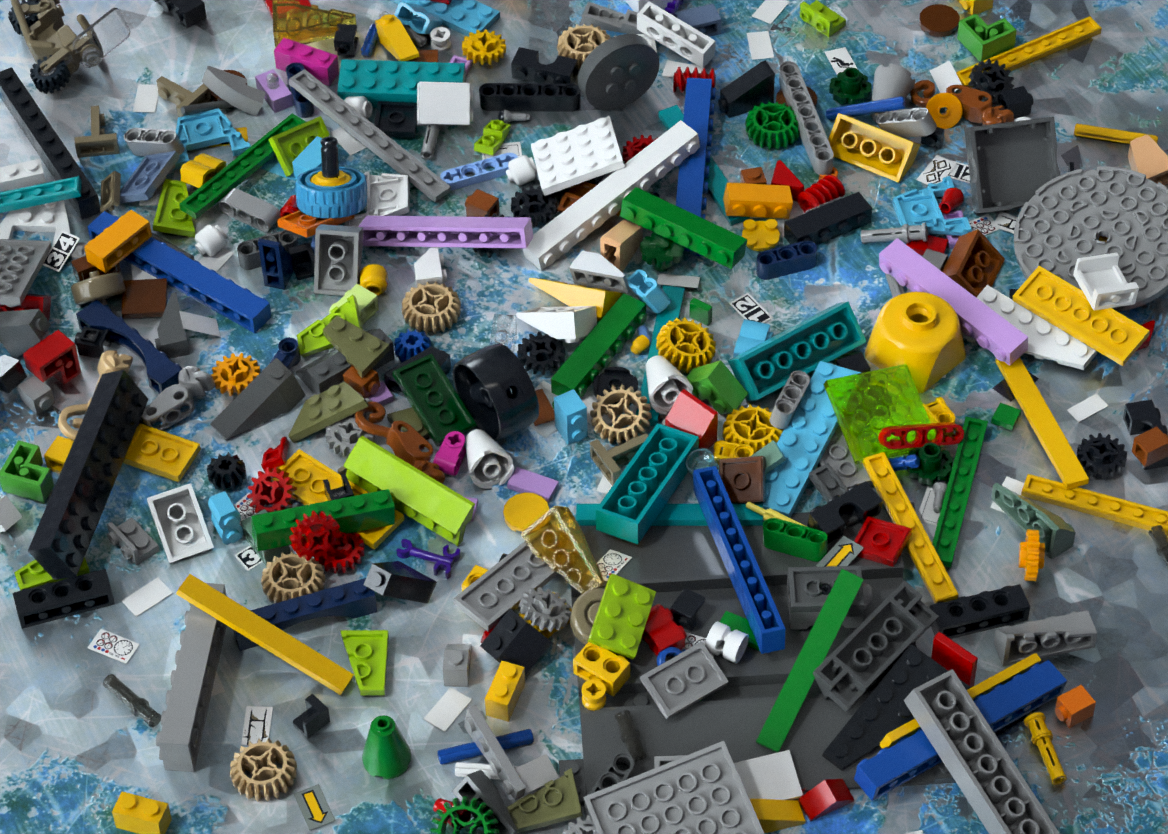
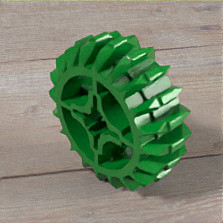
M769 101L768 104L761 102L760 106H754L753 110L749 111L745 120V130L749 140L753 141L754 145L760 144L761 149L764 147H768L769 151L771 148L779 150L780 147L786 149L788 144L793 145L794 141L798 140L800 133L798 121L792 106L787 107L786 102L783 104H779L778 101L776 103Z
M463 796L462 804H460L458 798H453L454 807L449 802H445L444 807L447 811L445 812L441 809L436 811L442 817L441 820L438 818L432 819L433 823L439 824L438 828L430 829L431 833L446 834L447 822L451 817V822L454 825L452 834H460L461 826H471L468 833L476 834L477 828L482 823L484 834L499 833V829H492L491 825L498 823V820H489L488 818L494 813L493 810H488L484 813L483 811L487 804L483 802L477 807V798H473L469 805L467 796ZM463 809L470 810L477 814L478 817L467 822L462 816L458 815L457 811Z

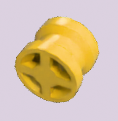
M592 679L582 685L583 706L592 711L603 708L606 704V687L604 683L600 680Z

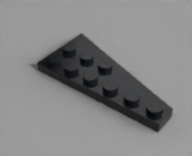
M910 644L826 748L822 756L841 771L867 756L869 752L880 746V742L887 733L915 719L904 702L914 688L948 672V670ZM960 680L966 690L971 688L965 682Z

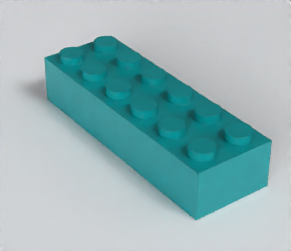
M341 59L337 95L343 100L349 96H364L371 102L372 108L376 109L378 101L417 103V84L419 82L466 83L465 63Z
M849 301L836 303L728 360L735 378L748 392L745 397L746 401H753L785 386L792 372L802 371L807 374L815 370L820 361L828 363L867 341Z
M657 423L596 508V530L639 544L698 459L699 437Z

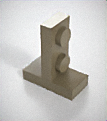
M163 76L156 80L159 96L177 106L178 117L191 115H182V106L212 102L211 91L204 83L192 93Z
M99 105L91 106V136L74 137L78 158L120 154L117 133L106 134L105 128H102V126H106L105 115L100 113Z
M645 433L636 436L630 441L614 446L606 451L598 439L590 442V457L612 486L621 475L620 468L629 464L649 435Z

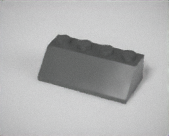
M380 328L366 331L390 345V351L372 369L376 370L394 360L393 341ZM334 349L297 370L296 375L315 395H318L333 385L344 382L343 374L351 365L346 361V357L341 352Z

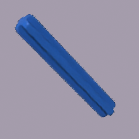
M903 96L829 108L826 110V117L832 121L836 120L838 113L856 117L904 109L906 107V100Z
M531 729L496 736L503 750L530 744L534 741ZM475 742L437 751L440 764L483 755Z

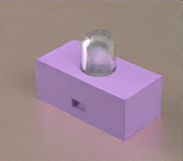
M274 69L255 76L257 89L265 91L264 99L274 113L293 106L292 93Z

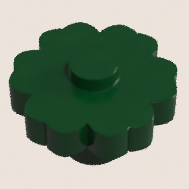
M852 67L839 72L837 78H832L829 85V93L833 94V100L842 105L846 103L849 105L863 103L864 99L870 98L872 84L868 82V77Z
M653 232L651 237L646 236L643 238V241L640 243V252L642 253V260L646 261L648 265H652L657 271H666L669 267H672L673 263L681 262V258L684 256V247Z
M926 443L923 447L913 448L908 453V455L916 454L920 459L919 467L911 469L908 467L906 469L911 478H918L920 484L934 485L936 481H946L950 477L953 458L950 456L949 451L941 450V447L937 444Z

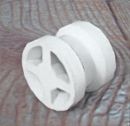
M436 27L430 32L433 50L445 52L450 49L451 35L447 28Z

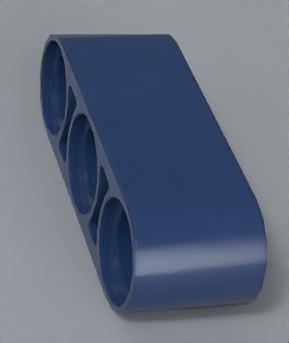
M291 63L286 67V76L289 91L292 93L293 105L297 116L309 118L314 114V104L289 85V78L304 70V66L300 63Z
M802 241L762 251L757 255L756 274L760 279L770 280L812 269L817 263V245L812 241Z

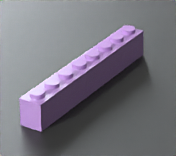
M366 216L358 226L363 227V246L527 248L533 239L531 218Z
M898 238L879 253V266L884 273L893 276L901 286H906L912 292L934 294L947 301L958 315L961 331L965 335L974 338L982 348H987L999 361H1004L1010 366L1028 350V336Z

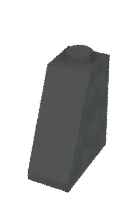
M40 309L0 312V342L10 355L17 359L29 348L41 341L51 324Z

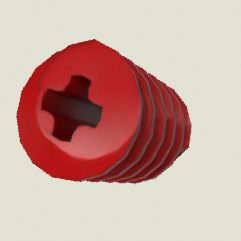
M678 67L676 72H674L673 93L676 92L677 87H679L681 93H684L687 78L712 79V87L715 88L716 74L714 68H711L709 74H707L705 68L699 73L697 67L694 68L692 73H690L689 67H686L684 73H682L681 67Z
M826 175L823 179L818 180L817 183L812 184L811 187L806 188L805 191L800 192L797 200L800 208L805 213L814 207L843 197L846 193L843 184L838 178L833 175Z

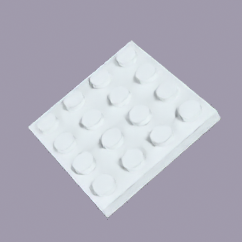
M610 116L599 118L586 125H579L575 129L560 132L553 137L541 139L531 144L544 196L625 167Z

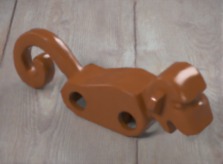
M921 80L915 83L910 92L911 101L919 107L926 108L928 101L936 92L935 84L929 80ZM951 85L946 88V93L953 94L960 100L963 109L962 117L970 122L990 125L1014 121V113L1011 110H1004V106L993 107L992 96L987 92L963 85ZM954 89H960L962 92L956 94ZM921 90H924V91H923V97H924V98H922V97H920V96L918 95V93H919ZM982 97H987L988 100L982 101Z
M367 402L369 404L368 407L355 413V422L359 428L369 434L385 437L386 443L393 449L395 456L444 484L445 475L439 470V465L430 462L433 455L432 445L411 425L404 421H394L391 428L373 424L381 422L386 414L385 408L377 402ZM368 412H374L370 414L368 419L369 421H367L364 417V414ZM402 426L405 427L408 431L401 432ZM426 447L429 452H422V450Z

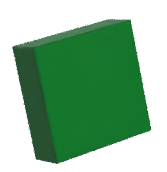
M693 298L690 301L689 317L709 326L712 322V306Z
M1000 403L991 419V423L1012 431L1021 416V410Z

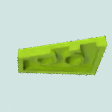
M319 116L277 134L268 140L286 177L294 172L292 162L317 136L323 139L330 134L322 117Z
M165 179L152 231L195 238L193 217L180 210V203L189 197L185 182Z
M354 295L348 297L347 302L339 308L337 306L333 308L328 316L322 320L315 321L297 334L299 351L303 358L334 347L324 336L323 329L336 316L363 330L357 299Z
M85 557L77 576L90 573ZM36 560L31 561L14 572L20 591L64 580H54Z
M340 630L360 695H385L388 630Z

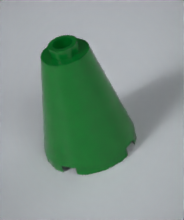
M385 715L378 716L371 722L362 754L364 768L374 777L376 775L387 780L399 777L406 772L411 761L410 747L391 717Z

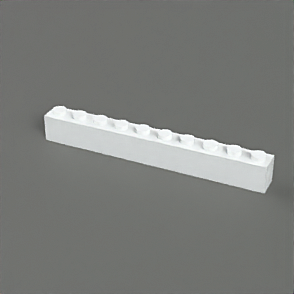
M680 120L626 162L624 168L613 172L533 235V239L528 247L523 248L524 257L541 271L552 265L556 259L567 253L579 241L584 240L588 234L599 228L611 216L616 215L621 209L622 199L635 187L644 191L648 190L652 184L663 178L671 169L680 165L689 155L694 154L700 148L698 133Z

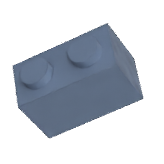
M714 4L675 12V17L708 37L721 34L722 19Z

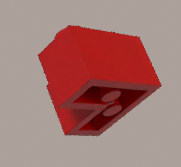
M59 330L48 335L23 353L26 368L42 382L54 376L65 385L81 374L76 345Z

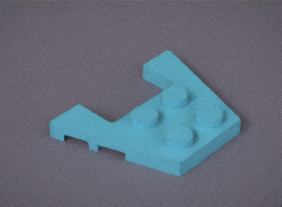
M219 108L178 117L176 133L185 149L173 170L181 169L182 165L189 161L187 151L229 142L233 156H238L250 148L251 145L242 138L240 132L234 129L232 123Z
M950 176L944 177L940 183H929L928 187L922 190L914 189L893 197L892 204L901 227L904 224L913 226L922 225V223L926 222L928 233L962 236L972 232L967 217L945 220L939 208L936 197H942L947 189L955 188Z

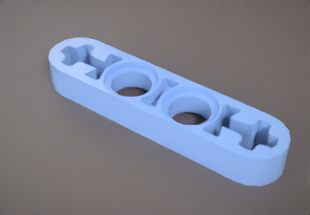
M514 153L501 154L443 171L440 178L451 186L450 191L507 175L506 170H509L508 162L518 156ZM490 166L495 168L492 171L485 170L486 167ZM468 172L475 173L472 177L465 176Z

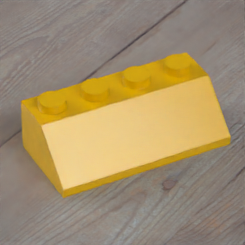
M840 113L836 117L828 138L834 157L900 183L913 165L921 145Z

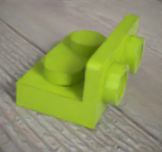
M818 0L810 5L804 1L800 3V18L826 36L830 37L846 26V19Z

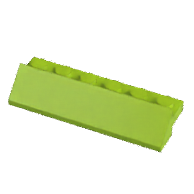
M361 436L343 465L347 468V479L369 493L389 489L397 510L458 546L463 541L466 525L472 520L475 503L366 437Z

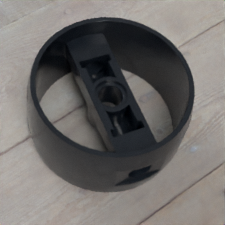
M501 343L485 346L465 356L454 365L453 381L456 392L477 424L476 429L485 431L492 439L499 441L527 428L538 419L539 403L533 383L520 360L507 346Z

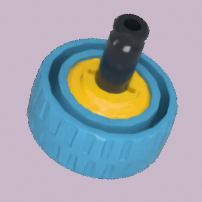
M325 137L320 141L322 145V167L307 170L296 179L297 207L302 213L316 218H343L357 214L367 205L366 177L357 169L339 166L338 141L334 137Z

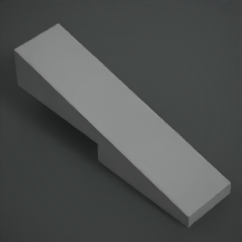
M589 1L579 25L583 26L585 23L586 26H590L593 24L594 27L600 26L602 30L625 34H644L637 30L638 12L628 9L626 14Z

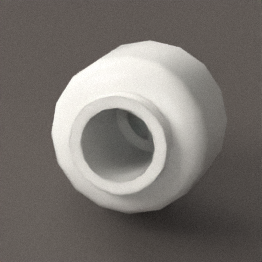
M349 96L344 100L367 120L372 116V104L366 97Z
M526 155L509 161V170H506L510 182L515 181L518 186L535 180L536 173H538L533 158H528Z
M208 224L195 235V241L197 242L195 248L202 255L206 253L209 256H215L226 246L227 235L218 225Z

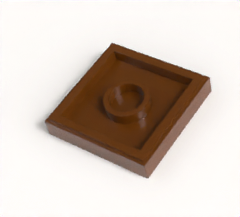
M167 278L124 281L126 291L122 294L123 319L163 316L167 306Z
M764 456L719 459V475L732 504H746L747 502L753 504L765 503Z

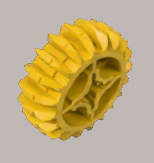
M685 317L682 321L676 318L673 322L669 320L660 329L656 338V349L658 350V355L665 357L679 371L684 369L688 373L693 368L711 363L716 352V341L713 340L714 334L709 333V328H703L702 323L696 324L694 319L687 321Z
M750 404L748 408H744L741 405L739 411L733 409L732 415H727L726 421L723 424L722 437L723 440L730 443L750 445L754 453H756L773 440L777 443L784 429H778L771 425L769 419L772 412H770L768 407L761 409L760 404L757 407H752Z

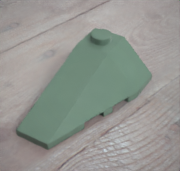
M998 483L993 485L991 499L1025 533L1027 529L1039 530V542L1045 543V553L1051 559L1073 547L1076 532L1069 523Z

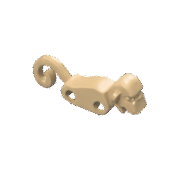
M112 350L102 353L97 366L98 373L100 374L99 380L102 374L124 370L128 374L133 357L125 354L118 355L117 351ZM91 399L87 404L71 405L61 411L58 418V427L69 439L75 440L78 431L68 425L67 419L75 415L86 414ZM74 418L72 426L80 428L83 419Z

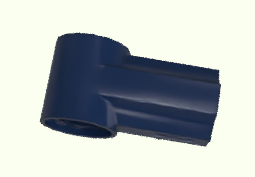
M290 337L282 339L278 344L279 350L271 362L277 357L290 370L292 366L297 365L301 360L298 342Z

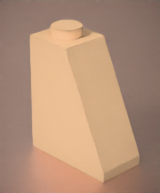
M1148 134L1130 141L1128 159L1131 170L1145 174L1147 179L1157 184L1159 182L1163 185L1168 184V155Z
M623 219L601 237V255L623 272L643 241V227Z

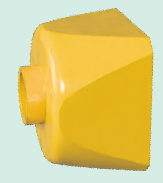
M907 292L893 297L882 307L865 349V359L911 392L924 393L966 359L961 327L955 309L941 297L926 292Z

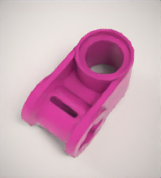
M458 431L448 433L439 451L436 453L433 463L438 464L439 470L444 474L454 477L457 475L466 454L464 435Z

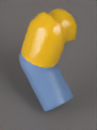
M646 326L638 328L639 336L632 342L633 345L630 347L631 352L636 355L641 354L642 351L651 345L652 339Z

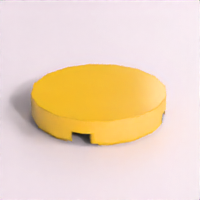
M525 492L514 495L506 502L503 510L506 525L515 532L516 530L522 531V534L537 532L543 525L547 524L550 516L547 501L535 493Z

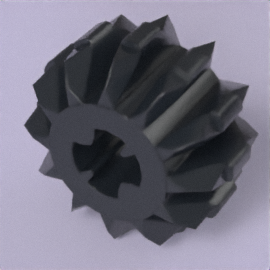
M229 452L226 456L219 454L218 459L211 458L210 464L207 465L208 481L210 484H213L215 489L222 487L223 491H226L227 488L234 490L235 485L242 486L243 480L246 479L245 463L243 460H240L238 455L231 457Z

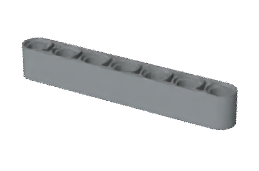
M791 61L783 62L779 69V85L788 107L792 106V110H794V115H796V120L798 121L799 135L813 170L818 175H829L833 170V150L798 65Z

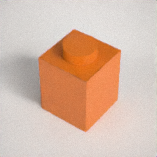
M1079 685L1057 697L1055 713L1060 721H1064L1071 728L1094 715L1096 701L1082 685Z

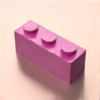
M283 38L274 49L277 69L286 71V67L289 64L300 63L304 66L305 70L327 86H330L339 75L337 55L287 38Z

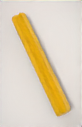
M1078 123L1074 129L1075 136L1130 144V141L1135 138L1147 135ZM1148 134L1156 143L1158 142L1157 135Z

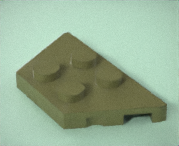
M345 381L338 385H333L328 390L318 395H313L305 401L289 433V438L293 443L368 407L369 404Z

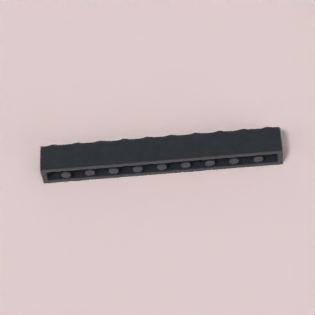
M10 67L0 71V98L54 179L57 181L80 177L82 181L81 197L68 200L81 220L100 213L98 194L13 68Z

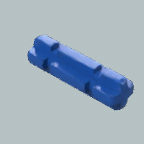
M371 24L361 48L362 56L370 57L378 40L375 24Z
M916 454L907 455V458L905 456L888 458L894 471L905 470L908 467L910 469L917 468L920 465V459Z

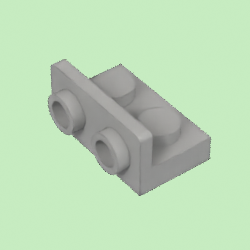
M132 517L117 527L112 522L107 524L109 531L107 536L114 546L118 545L123 556L127 560L131 559L136 566L159 552L158 544Z

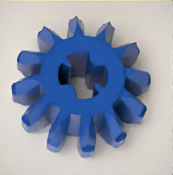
M407 329L406 333L400 332L399 338H395L394 352L402 363L431 347L430 337H427L425 331L419 333L418 329L412 332Z

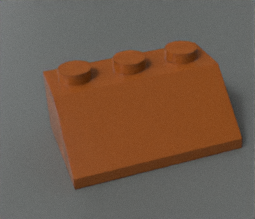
M977 229L959 236L942 272L973 296L977 297L986 285L992 287L1005 258Z

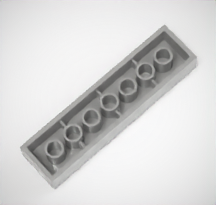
M206 583L226 595L225 584ZM189 603L191 607L190 611L185 613L186 628L180 634L181 649L176 651L175 663L177 666L176 670L171 672L170 681L172 688L166 693L167 709L162 711V730L157 732L156 745L160 746L159 759L163 760L165 770L194 772L227 625Z
M953 669L914 688L904 700L905 704L989 834H1060Z

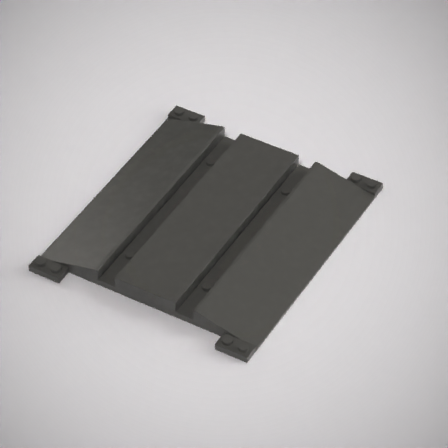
M911 502V504H912V506H913V508H914V510H915L914 502ZM885 507L881 508L880 514L873 517L893 523ZM810 512L793 513L791 519L807 526ZM858 522L850 527H844L843 535L828 543L827 553L843 536L854 541L863 524ZM566 523L560 524L587 545V551L569 565L572 607L577 598L584 592L596 588L605 589L607 581L587 573L611 549L632 557L616 575L656 591L652 607L661 604L665 609L668 608L670 610V607L684 588L705 597V602L696 613V626L691 632L684 629L685 632L707 638L714 623L720 622L726 611L746 618L708 526H650L639 544H635L598 531L596 526L566 527ZM742 526L785 626V649L761 654L760 651L747 646L741 660L737 664L724 659L723 654L714 655L715 662L729 681L728 684L667 720L640 680L643 674L658 667L656 655L643 638H641L634 659L623 656L630 662V678L614 697L606 693V704L603 708L592 711L583 706L581 689L586 681L577 676L583 759L559 760L560 777L565 775L564 772L572 768L581 807H584L585 803L583 797L589 794L613 757L621 752L630 754L634 759V770L631 778L654 769V756L689 755L721 741L725 742L733 763L775 753L757 744L756 740L813 627L811 625L807 629L790 630L787 599L788 568L817 567L816 565L819 562L765 548L763 546V526ZM901 555L894 567L857 556L848 565L861 566L863 582L872 587V604L864 610L863 621L903 582L904 566ZM841 625L826 658L856 628H845L844 625ZM574 635L575 655L577 656L585 645ZM667 656L665 661L672 659L673 656ZM893 665L847 712L831 698L828 697L825 700L816 680H814L779 751L790 750L801 789L806 788L804 792L810 791L825 779H843L849 790L862 789L854 780L857 765L865 758L871 759L882 750L880 746L843 771L825 759L822 754ZM942 761L900 786L956 783V781ZM619 763L616 765V767L621 771L629 769L628 765L625 763ZM605 783L602 786L605 789L607 787L612 786L613 784Z

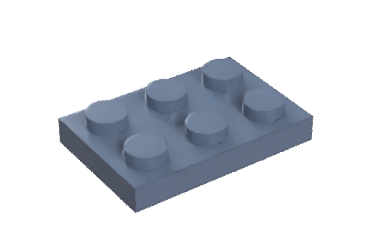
M171 151L146 155L120 190V203L150 200L155 195L156 189L164 183L168 173L175 168V164L180 158L178 153Z

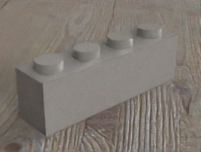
M1088 610L1076 611L1063 616H1051L1043 620L1027 621L1014 626H1003L995 631L994 645L1002 666L1016 664L1034 653H1037L1040 658L1094 648L1097 631Z

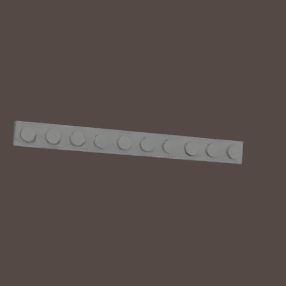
M304 69L289 78V85L400 175H408L409 182L431 200L437 202L450 193L451 186L307 70Z

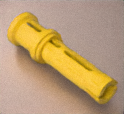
M1042 712L1030 714L1024 719V724L1031 732V741L1035 746H1038L1052 784H1062L1067 780V776L1052 744L1053 734L1046 726V717Z

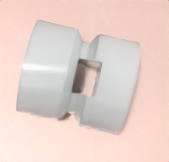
M717 621L708 633L705 646L710 653L717 656L723 654L724 659L737 664L746 650L749 635L737 629L731 631L730 626Z

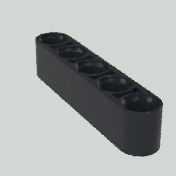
M485 83L479 88L480 107L485 111L573 112L581 106V91L576 84Z

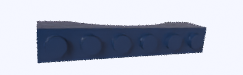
M95 300L76 313L81 330H83L84 326L100 330L109 329L112 343L126 347L135 353L147 369L149 387L157 394H160L167 387L179 384L178 375L182 370L181 366L169 360L163 351L157 350L150 340H145L140 336L135 328L129 327L124 319L112 313L107 305H103L98 300Z
M364 578L250 611L279 629L285 630L295 624L320 617L339 616L355 619L376 613L377 605L374 591L363 585L366 580ZM233 630L239 651L259 646Z

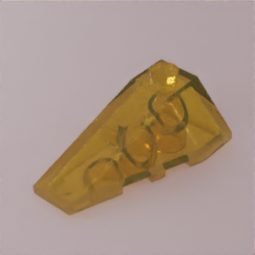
M295 0L272 1L275 47L278 46L283 38L302 44H309L335 37V33L338 31L337 24L357 25L356 14L335 9L329 11L322 10L313 4L311 7L304 6Z
M553 506L521 533L531 552L546 562L553 571H557L563 576L565 581L581 594L588 590L599 588L605 583L581 527L568 507Z

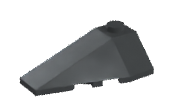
M276 357L210 425L225 440H229L250 430L252 427L289 412L306 395L293 373Z

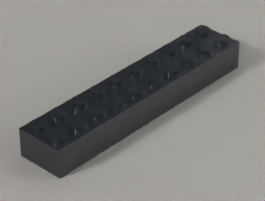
M124 370L102 374L29 546L28 552L54 580L77 576L148 402V398Z

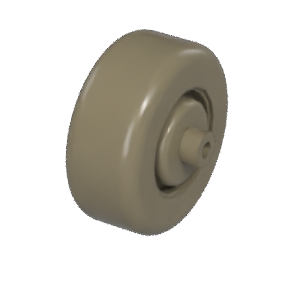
M99 271L90 272V278L74 283L71 286L74 302L77 305L92 303L95 300H98L103 305H107V299L123 294L126 291L120 272L99 275Z
M603 588L584 592L577 598L572 607L570 615L571 629L576 638L584 645L588 643L605 590Z

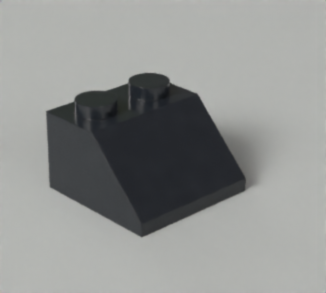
M510 608L480 647L499 663L505 661L525 667L526 679L554 643L534 626H531L520 614Z

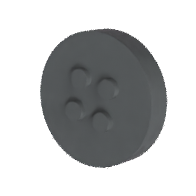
M623 34L610 38L597 46L584 60L578 74L579 89L593 107L600 110H615L631 104L645 94L655 81L659 71L658 55L642 36Z

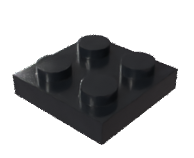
M378 101L374 125L389 137L415 138L417 103Z

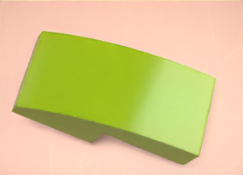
M491 120L483 128V136L474 143V151L493 156L506 139L511 125L501 120Z

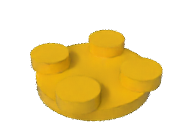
M768 219L766 221L745 220L743 222L742 237L747 239L746 246L754 251H766L777 246L780 239V233L777 228L778 222L775 219Z

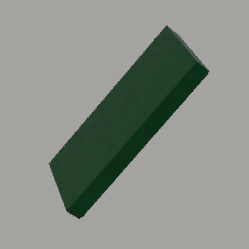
M432 353L393 371L394 379L437 447L442 445L445 436L452 431L465 434L476 429L477 424Z

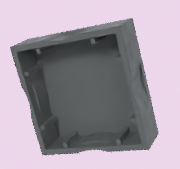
M1054 117L964 128L974 213H987L1023 207L1035 195L1036 190L1048 181L1061 175L1057 164V138Z

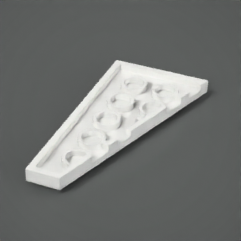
M988 285L976 297L1028 336V350L1025 352L1026 354L1034 355L1035 358L1041 360L1043 358L1057 361V364L1084 370L1097 354V351ZM962 332V337L966 338L967 341L976 342L974 338Z

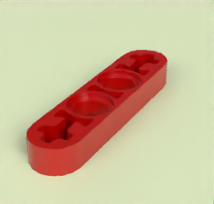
M954 422L889 426L880 431L878 439L880 444L888 449L923 447L926 443H935L938 446L955 445L962 441L964 430ZM931 429H935L936 437L929 441L927 434ZM914 430L916 434L915 439L912 442H908L907 434ZM953 430L956 431L955 434H952V437L943 434V432L951 433ZM891 434H892V435L897 436V437L899 436L900 440L897 439V438H894V439H890V442H889V441H887V437H890Z

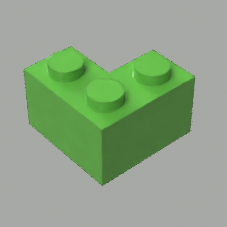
M973 14L959 21L957 39L980 62L1014 48L1017 30L1005 18L987 25L977 14Z
M721 360L693 368L686 377L693 386L692 395L699 400L708 399L720 415L733 412V409H737L748 394Z
M18 440L0 470V484L3 492L45 503L54 487L50 468L42 467L43 460L38 445Z

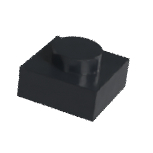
M937 127L932 134L921 136V144L941 149L944 141V129Z

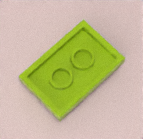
M611 574L608 578L588 642L634 659L656 591Z

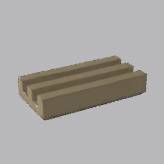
M113 171L101 181V213L104 211L109 213V210H114V205L116 207L120 205L121 174L117 171Z

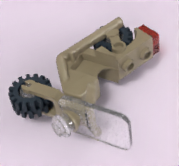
M11 0L12 8L8 13V18L15 32L24 36L26 44L37 63L32 65L34 69H30V77L39 92L43 91L44 94H47L48 91L50 93H54V90L60 91V87L64 88L66 86L65 83H69L71 75L78 70L80 62L85 68L98 65L106 55L130 36L129 25L122 11L118 8H112L92 25L89 24L84 15L79 14L77 21L84 31L77 36L68 25L64 24L62 17L65 14L59 4V0H28L27 2L21 0V4L19 0ZM70 60V63L66 65L64 61Z

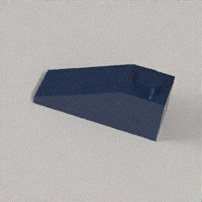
M259 238L258 247L264 286L285 290L294 272L292 257L280 242Z

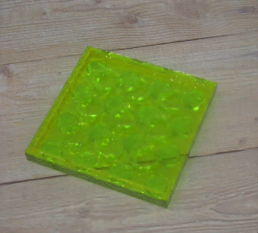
M907 364L826 380L823 384L855 465L863 464L864 458L881 452H885L887 458L908 454L911 450L915 449H888L884 447L878 439L879 433L883 428L930 424ZM933 429L927 434L929 441L936 437ZM914 430L907 434L908 442H912L915 439L916 434ZM891 434L890 437H887V441L890 442V439L894 438L900 440V438Z

